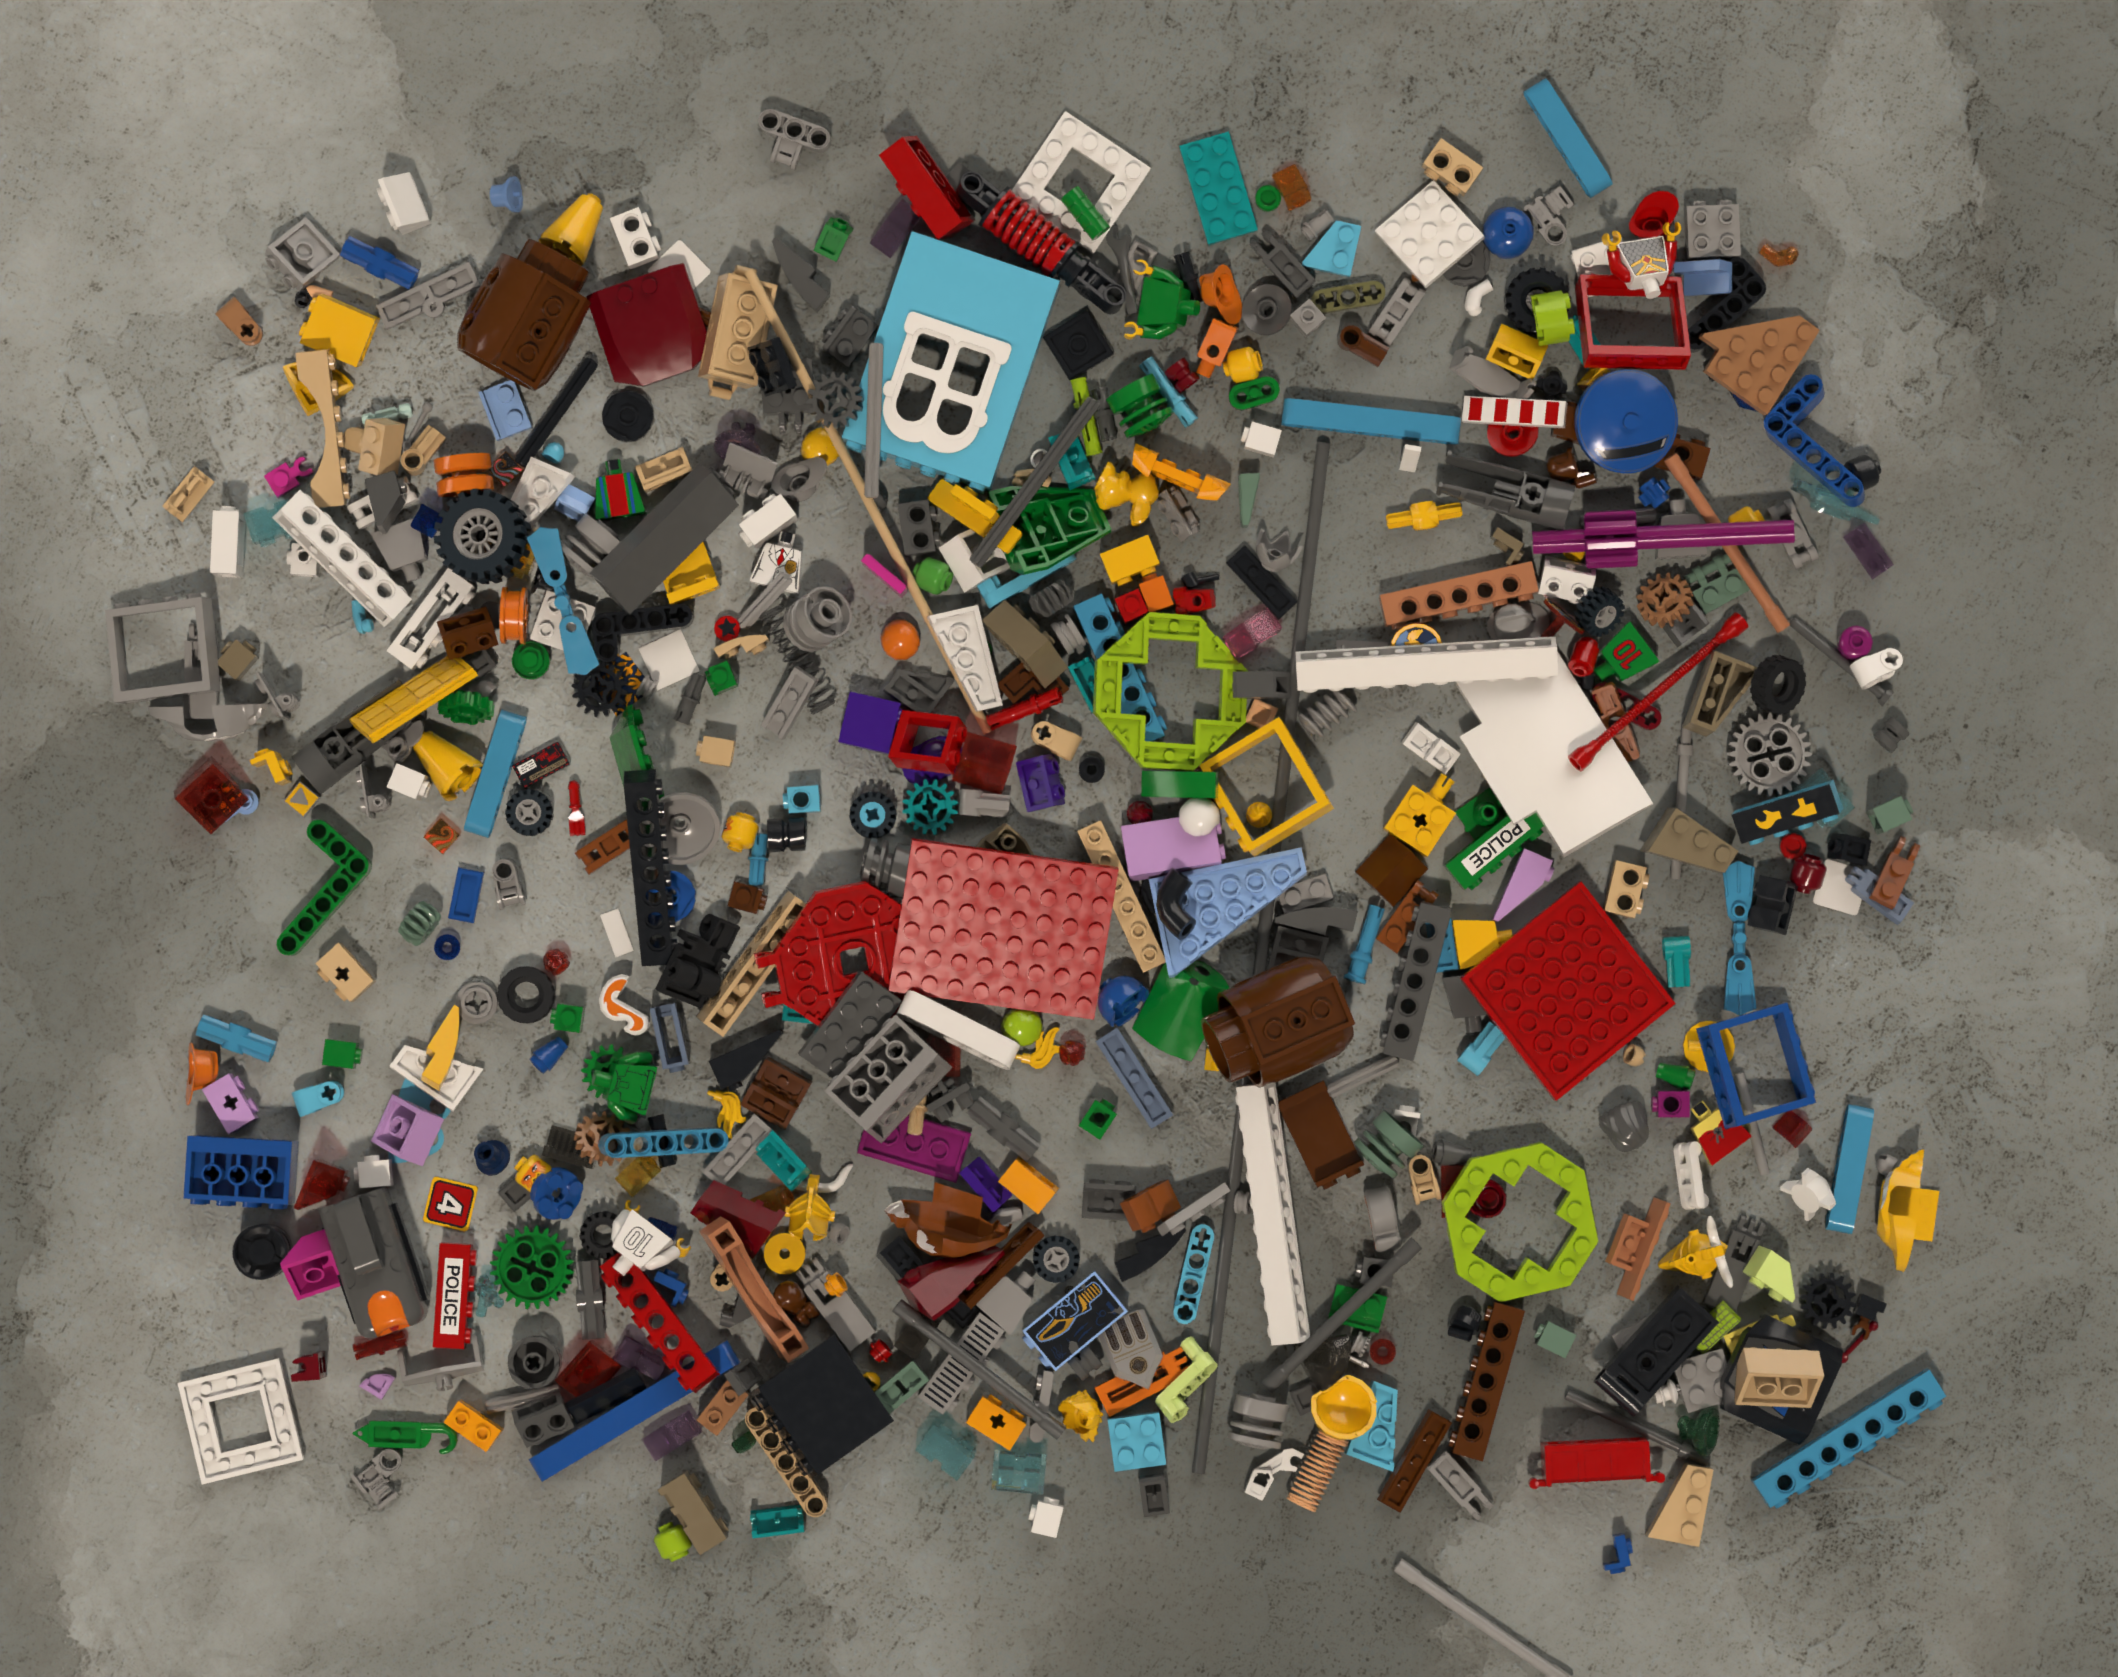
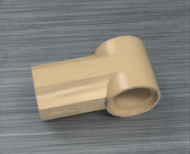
M430 425L424 429L412 446L403 452L401 456L402 467L411 476H417L424 472L426 464L446 441V438ZM410 457L420 458V463L417 467L410 468L407 466V461Z

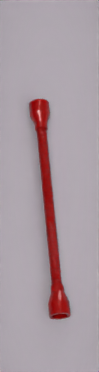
M1734 612L1725 620L1721 629L1715 634V637L1648 693L1645 698L1626 712L1616 723L1611 725L1595 740L1576 748L1569 754L1568 759L1571 764L1580 772L1588 767L1602 746L1616 736L1621 729H1624L1626 725L1638 717L1650 704H1653L1655 700L1667 692L1679 679H1682L1684 675L1705 659L1708 654H1711L1713 650L1718 648L1720 644L1738 637L1748 629L1746 620L1739 613Z

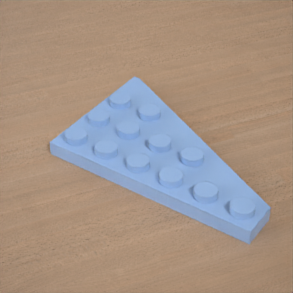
M1302 848L1181 872L1193 882L1183 897V909L1196 920V925L1192 932L1182 940H1179L1169 932L1160 920L1157 911V892L1165 876L1149 879L1169 978L1178 975L1306 876L1307 871Z

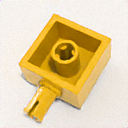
M1442 773L1430 792L1426 791L1425 793L1416 786L1411 785L1383 830L1424 857H1428L1456 812L1443 805L1444 802L1442 800L1455 782L1449 778L1442 787L1443 782L1447 778ZM1423 815V821L1426 825H1420L1417 828L1413 817Z

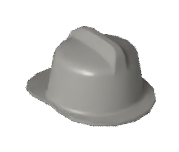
M813 457L788 465L774 476L772 489L777 495L786 496L791 501H805L818 490L819 482L826 473L827 463L821 457Z
M1534 603L1506 604L1496 609L1490 615L1487 622V630L1493 640L1538 638L1546 634L1549 628L1547 612L1541 606Z

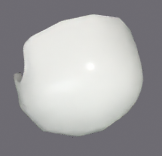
M1191 798L1183 804L1179 811V824L1186 833L1195 837L1210 834L1214 827L1220 823L1219 808L1213 801L1206 798Z

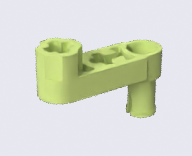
M1192 1336L1186 1338L1180 1344V1347L1192 1360V1364L1162 1391L1155 1400L1156 1405L1171 1423H1175L1186 1416L1189 1408L1184 1403V1400L1209 1378L1218 1366L1208 1352H1204Z

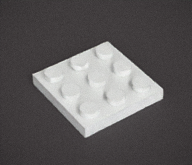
M1434 180L1375 230L1379 238L1425 288L1430 286L1485 239L1481 231Z

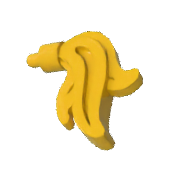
M1054 1027L1045 1034L1044 1039L1042 1037L1044 1032L1042 1031L1040 1038L1035 1041V1052L1032 1054L1024 1052L1022 1055L1016 1054L1015 1059H1019L1021 1063L1029 1064L1035 1069L1045 1067L1054 1054L1062 1053L1060 1046L1053 1045L1059 1028Z
M708 1090L707 1094L712 1096L713 1100L721 1102L723 1106L717 1117V1125L721 1128V1123L724 1121L723 1130L728 1135V1138L732 1139L731 1131L734 1122L742 1124L746 1121V1117L741 1115L740 1100L733 1092H722L719 1090L714 1092Z

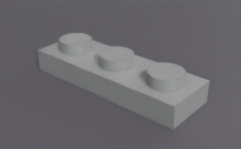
M753 1114L728 1142L727 1147L720 1151L702 1172L712 1181L715 1180L726 1185L756 1152V1147L773 1129L756 1114Z
M1224 1182L1157 1227L1158 1231L1162 1236L1168 1232L1175 1235L1185 1228L1183 1222L1189 1218L1194 1222L1206 1214L1203 1209L1209 1205L1214 1209L1226 1201L1223 1196L1230 1192V1189Z

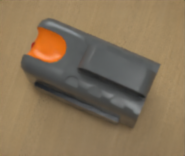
M388 1187L318 1209L323 1224L322 1229L325 1230L339 1272L337 1276L351 1317L360 1335L367 1339H374L422 1322L428 1313L425 1300L429 1299V1295L398 1203L393 1204Z

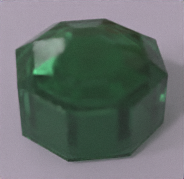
M749 1430L734 1440L731 1445L736 1453H744L751 1449L757 1440Z

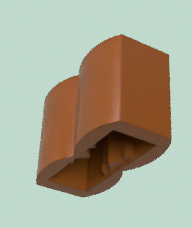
M1168 1179L1159 1181L1120 1202V1206L1132 1231L1141 1230L1142 1233L1155 1228V1222L1160 1219L1162 1222L1167 1221L1176 1215L1175 1211L1181 1208Z

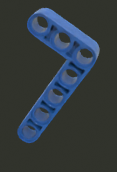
M1806 375L1765 417L1764 427L1766 434L1771 441L1842 502L1850 507L1859 506L1865 500L1862 482L1797 427L1822 401L1825 394L1822 380L1816 375ZM1815 385L1819 387L1815 393L1806 392L1809 386ZM1792 404L1801 406L1797 412L1788 411L1789 406ZM1774 423L1783 424L1782 428L1778 431L1770 429ZM1793 439L1802 440L1798 447L1789 446L1790 441ZM1813 455L1821 457L1820 461L1814 464L1809 463L1808 459ZM1836 471L1840 473V476L1835 480L1827 478L1830 472ZM1850 488L1859 489L1858 494L1855 496H1848L1846 492Z

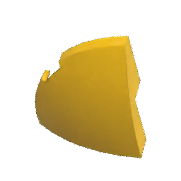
M294 362L283 366L287 380L306 415L310 416L318 412L320 409L308 388L298 379L297 363ZM337 369L332 370L333 380H337L339 395L335 396L336 401L352 390L354 385L342 372Z

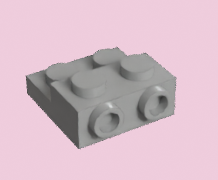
M305 217L267 247L265 260L272 270L278 269L284 275L283 281L290 289L296 288L301 292L315 281L321 272L337 261L340 253Z

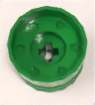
M1153 374L1128 384L1106 399L1114 415L1126 412L1127 416L1119 422L1120 427H1125L1129 424L1133 425L1124 432L1127 439L1137 435H1144L1154 430L1174 414L1171 407L1159 410L1160 407L1168 402L1166 397L1154 401L1153 396L1161 388Z

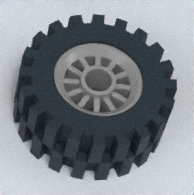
M479 489L470 490L471 495L461 492L457 494L460 499L459 501L450 499L446 503L450 507L448 512L441 509L439 516L443 517L442 524L435 522L434 529L440 532V536H434V543L440 546L439 549H436L439 557L445 559L442 563L447 568L467 580L475 583L477 581L481 584H489V581L494 583L503 582L502 576L510 578L515 575L512 571L514 567L518 569L523 567L524 563L519 561L522 555L528 558L530 551L525 549L526 544H529L527 531L532 530L530 523L524 520L527 518V515L518 508L519 505L514 501L491 490L484 489V491H481ZM481 530H485V538L482 541L478 542V532Z

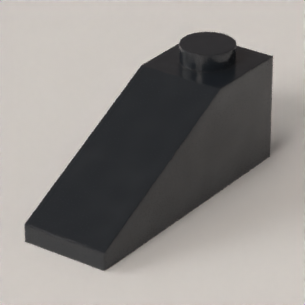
M779 1029L710 1060L709 1063L721 1090L727 1088L731 1092L742 1087L741 1081L748 1078L783 1035L782 1030Z

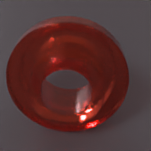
M1378 1339L1370 1347V1356L1377 1364H1388L1396 1355L1395 1346L1388 1339ZM1382 1346L1386 1347L1388 1351L1385 1356L1378 1355V1349Z

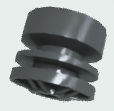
M871 837L870 843L864 851L860 879L870 883V880L875 881L874 887L879 890L882 883H886L887 895L902 899L911 845L898 843L894 853H888L889 843L887 840H884L882 850L878 851V839Z

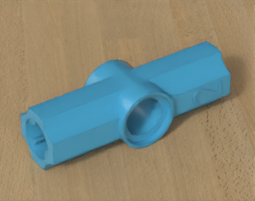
M209 1015L202 1016L196 1032V1036L218 1043L222 1048L242 1055L245 1053L264 1062H270L277 1045V1041L255 1034L251 1029L231 1022L229 1024Z

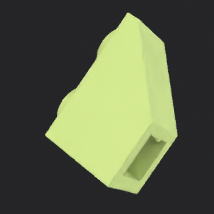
M1758 1246L1743 1273L1751 1277L1749 1282L1760 1289H1763V1287L1768 1289V1295L1774 1300L1781 1302L1784 1299L1793 1303L1795 1293L1790 1263L1772 1250Z

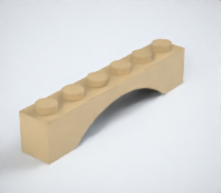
M329 349L297 352L295 354L298 379L308 388L316 400L325 427L323 458L317 473L310 482L312 499L318 508L342 506L347 504L346 499H350L349 483H344L343 473H347L346 457L342 458L341 447L345 446L343 432L338 430V422L342 421L340 406H336L335 396L339 395L338 382L333 380L332 370L336 369L335 356L330 354Z

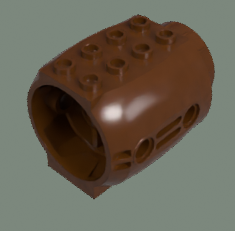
M532 239L526 241L517 259L501 253L496 264L479 287L463 317L457 332V348L460 352L497 374L529 390H538L550 381L561 365L592 304L586 297L579 294L588 278L589 272L561 253Z
M1310 957L1294 958L1218 993L1217 1004L1219 1011L1201 1019L1205 1042L1224 1079L1230 1083L1248 1076L1258 1088L1281 1081L1338 1056L1352 1041L1354 1036L1353 1025H1355L1336 976L1331 974L1320 959Z

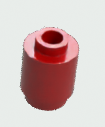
M1581 637L1574 644L1568 667L1576 676L1584 677L1593 673L1599 654L1597 641L1590 637Z

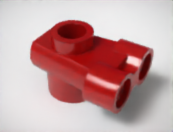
M1187 587L1173 589L1176 614L1191 615L1192 613L1212 609L1216 606V597L1213 589L1188 590Z

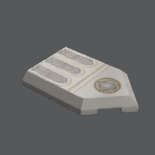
M1140 1309L1119 1318L1102 1332L1099 1338L1115 1377L1130 1381L1149 1390L1163 1354L1145 1310Z

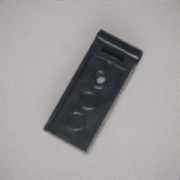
M1677 1285L1605 1365V1368L1594 1379V1383L1633 1417L1640 1412L1651 1397L1719 1322ZM1648 1357L1650 1360L1649 1364L1643 1366L1641 1364L1642 1359Z

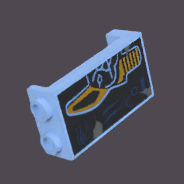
M1094 1270L1070 1292L1022 1330L1025 1334L1022 1339L1031 1350L1034 1347L1037 1348L1042 1354L1039 1360L1048 1370L1052 1367L1056 1371L1127 1313L1128 1310Z

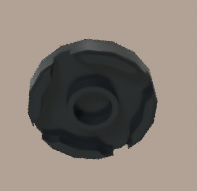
M630 390L612 395L604 405L602 411L603 425L608 434L614 439L625 443L636 442L645 437L651 430L654 421L653 409L649 401L640 393Z

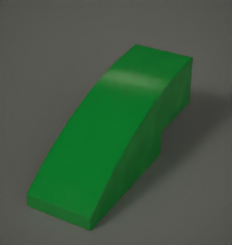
M1142 771L1141 797L1218 798V772Z

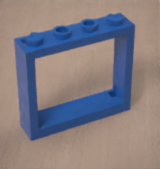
M1788 1003L1774 1005L1696 1028L1725 1129L1738 1127L1816 1103L1814 1097L1815 1090L1810 1083L1807 1062L1801 1052L1800 1038L1795 1031L1793 1014L1789 1009ZM1773 1015L1797 1100L1744 1116L1720 1030Z

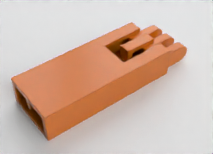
M1182 1347L1167 1354L1164 1351L1162 1352L1163 1358L1159 1365L1162 1367L1157 1369L1154 1375L1158 1377L1165 1373L1166 1376L1151 1383L1149 1390L1118 1377H1113L1094 1387L1108 1416L1111 1417L1168 1387L1190 1366L1188 1365L1183 1369L1180 1367L1181 1364L1188 1361L1187 1356L1178 1360L1175 1358L1176 1355L1183 1352Z

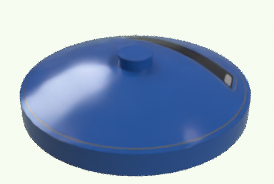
M1633 369L1610 371L1596 378L1581 395L1575 411L1574 425L1576 437L1587 457L1601 468L1617 473L1644 471L1658 463L1670 450L1675 440L1678 427L1676 404L1667 387L1654 376Z

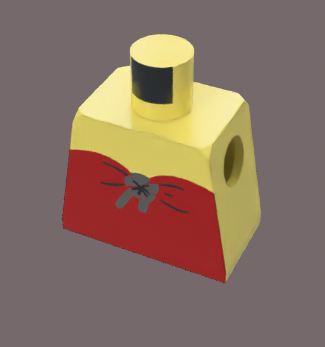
M1702 1100L1690 1109L1699 1120L1690 1129L1696 1141L1701 1145L1702 1153L1710 1166H1713L1752 1137L1742 1125L1725 1129L1719 1107L1711 1112Z

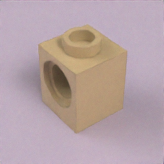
M704 736L703 741L698 740L696 756H700L699 761L701 763L731 768L736 742Z

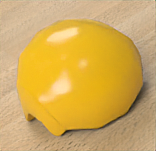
M825 428L813 429L802 440L800 452L803 460L821 457L829 466L839 457Z

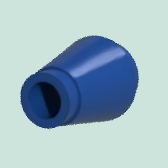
M557 1036L532 1052L533 1056L529 1060L542 1074L547 1070L550 1072L568 1046Z

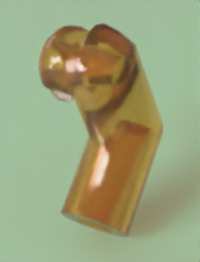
M1767 243L1758 252L1777 267L1793 264L1799 255L1795 247L1790 246L1787 249L1776 251Z

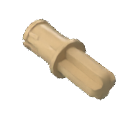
M927 1095L909 1114L908 1134L920 1135L922 1133L924 1114L928 1111L926 1107Z

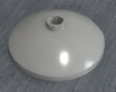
M673 793L660 798L659 802H664L665 818H661V825H666L667 841H663V847L669 850V864H690L705 857L716 845L720 834V822L714 807L704 798L692 793ZM676 819H683L681 823L675 822ZM643 821L642 823H644V824H651L652 822H650V821ZM645 844L646 847H653V846H654V845H652V844Z

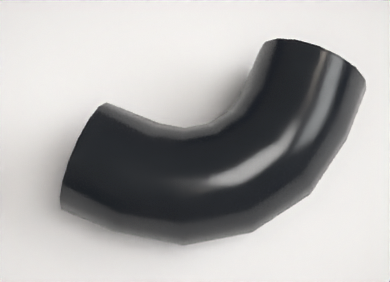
M1172 867L1158 889L1156 907L1159 918L1165 927L1176 938L1182 940L1192 932L1196 925V920L1183 909L1182 905L1183 897L1193 882Z

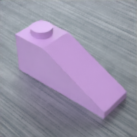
M1525 848L1522 849L1492 921H1500L1542 886L1544 881L1549 882L1555 869L1551 867L1553 860Z

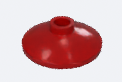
M1489 424L1487 429V438L1491 447L1497 453L1510 457L1519 456L1529 451L1536 443L1539 434V427ZM1513 433L1519 434V436L1516 438H1510L1511 434Z

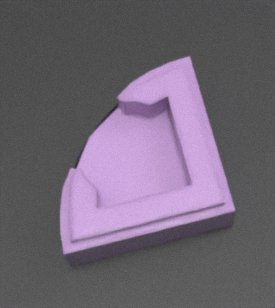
M385 1373L375 1374L365 1379L359 1387L382 1400L396 1377Z

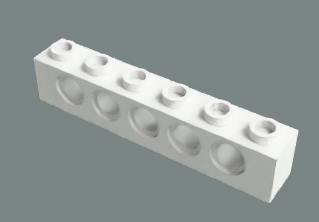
M299 490L272 517L384 627L412 600L408 596L407 591L402 586L397 585L384 568L379 567L372 561L368 552L359 548L352 541L351 536L333 522L329 514L322 512L314 504V500L308 494ZM302 516L307 517L310 524L305 523ZM321 534L328 538L329 543L322 539ZM340 553L345 554L348 561L343 560ZM359 571L366 575V579L359 575ZM377 589L383 591L385 598L378 594Z

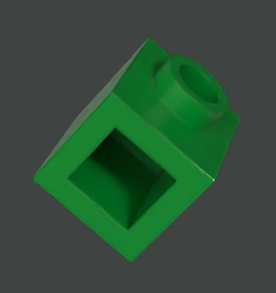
M557 1004L556 1009L552 1008L550 1024H554L555 1030L582 1033L585 1007Z

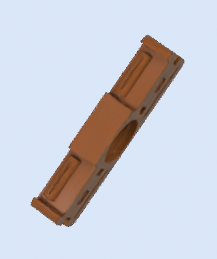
M1613 682L1606 683L1603 687L1597 686L1592 691V695L1596 694L1595 699L1601 712L1600 717L1606 729L1610 727V718H1621L1625 714L1624 707ZM1629 723L1612 738L1627 762L1636 760L1640 756V750Z

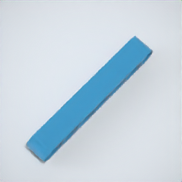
M1285 398L1281 425L1457 445L1459 444L1461 418Z

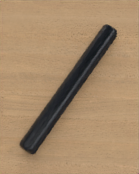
M586 357L514 458L517 464L526 468L530 458L535 457L598 367L594 360Z

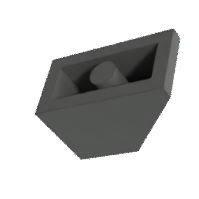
M395 471L364 479L376 526L381 534H386L406 503L403 494L407 493L404 478H399Z

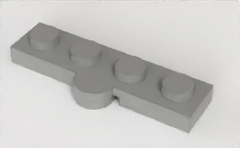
M467 262L376 305V308L386 329L390 330L423 313L430 318H439L444 313L445 303L481 285L470 262Z

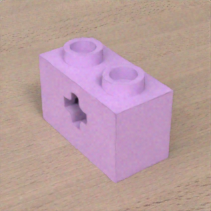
M232 1073L225 1075L202 1089L228 1134H233L258 1119L256 1112L259 1111L253 1099H247L242 1091L246 1088L238 1075L234 1077ZM229 1096L238 1099L235 1103L236 1109L227 1106V1103L230 1102Z

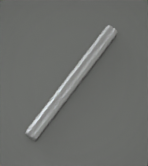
M882 343L869 344L864 495L867 498H878L883 377Z

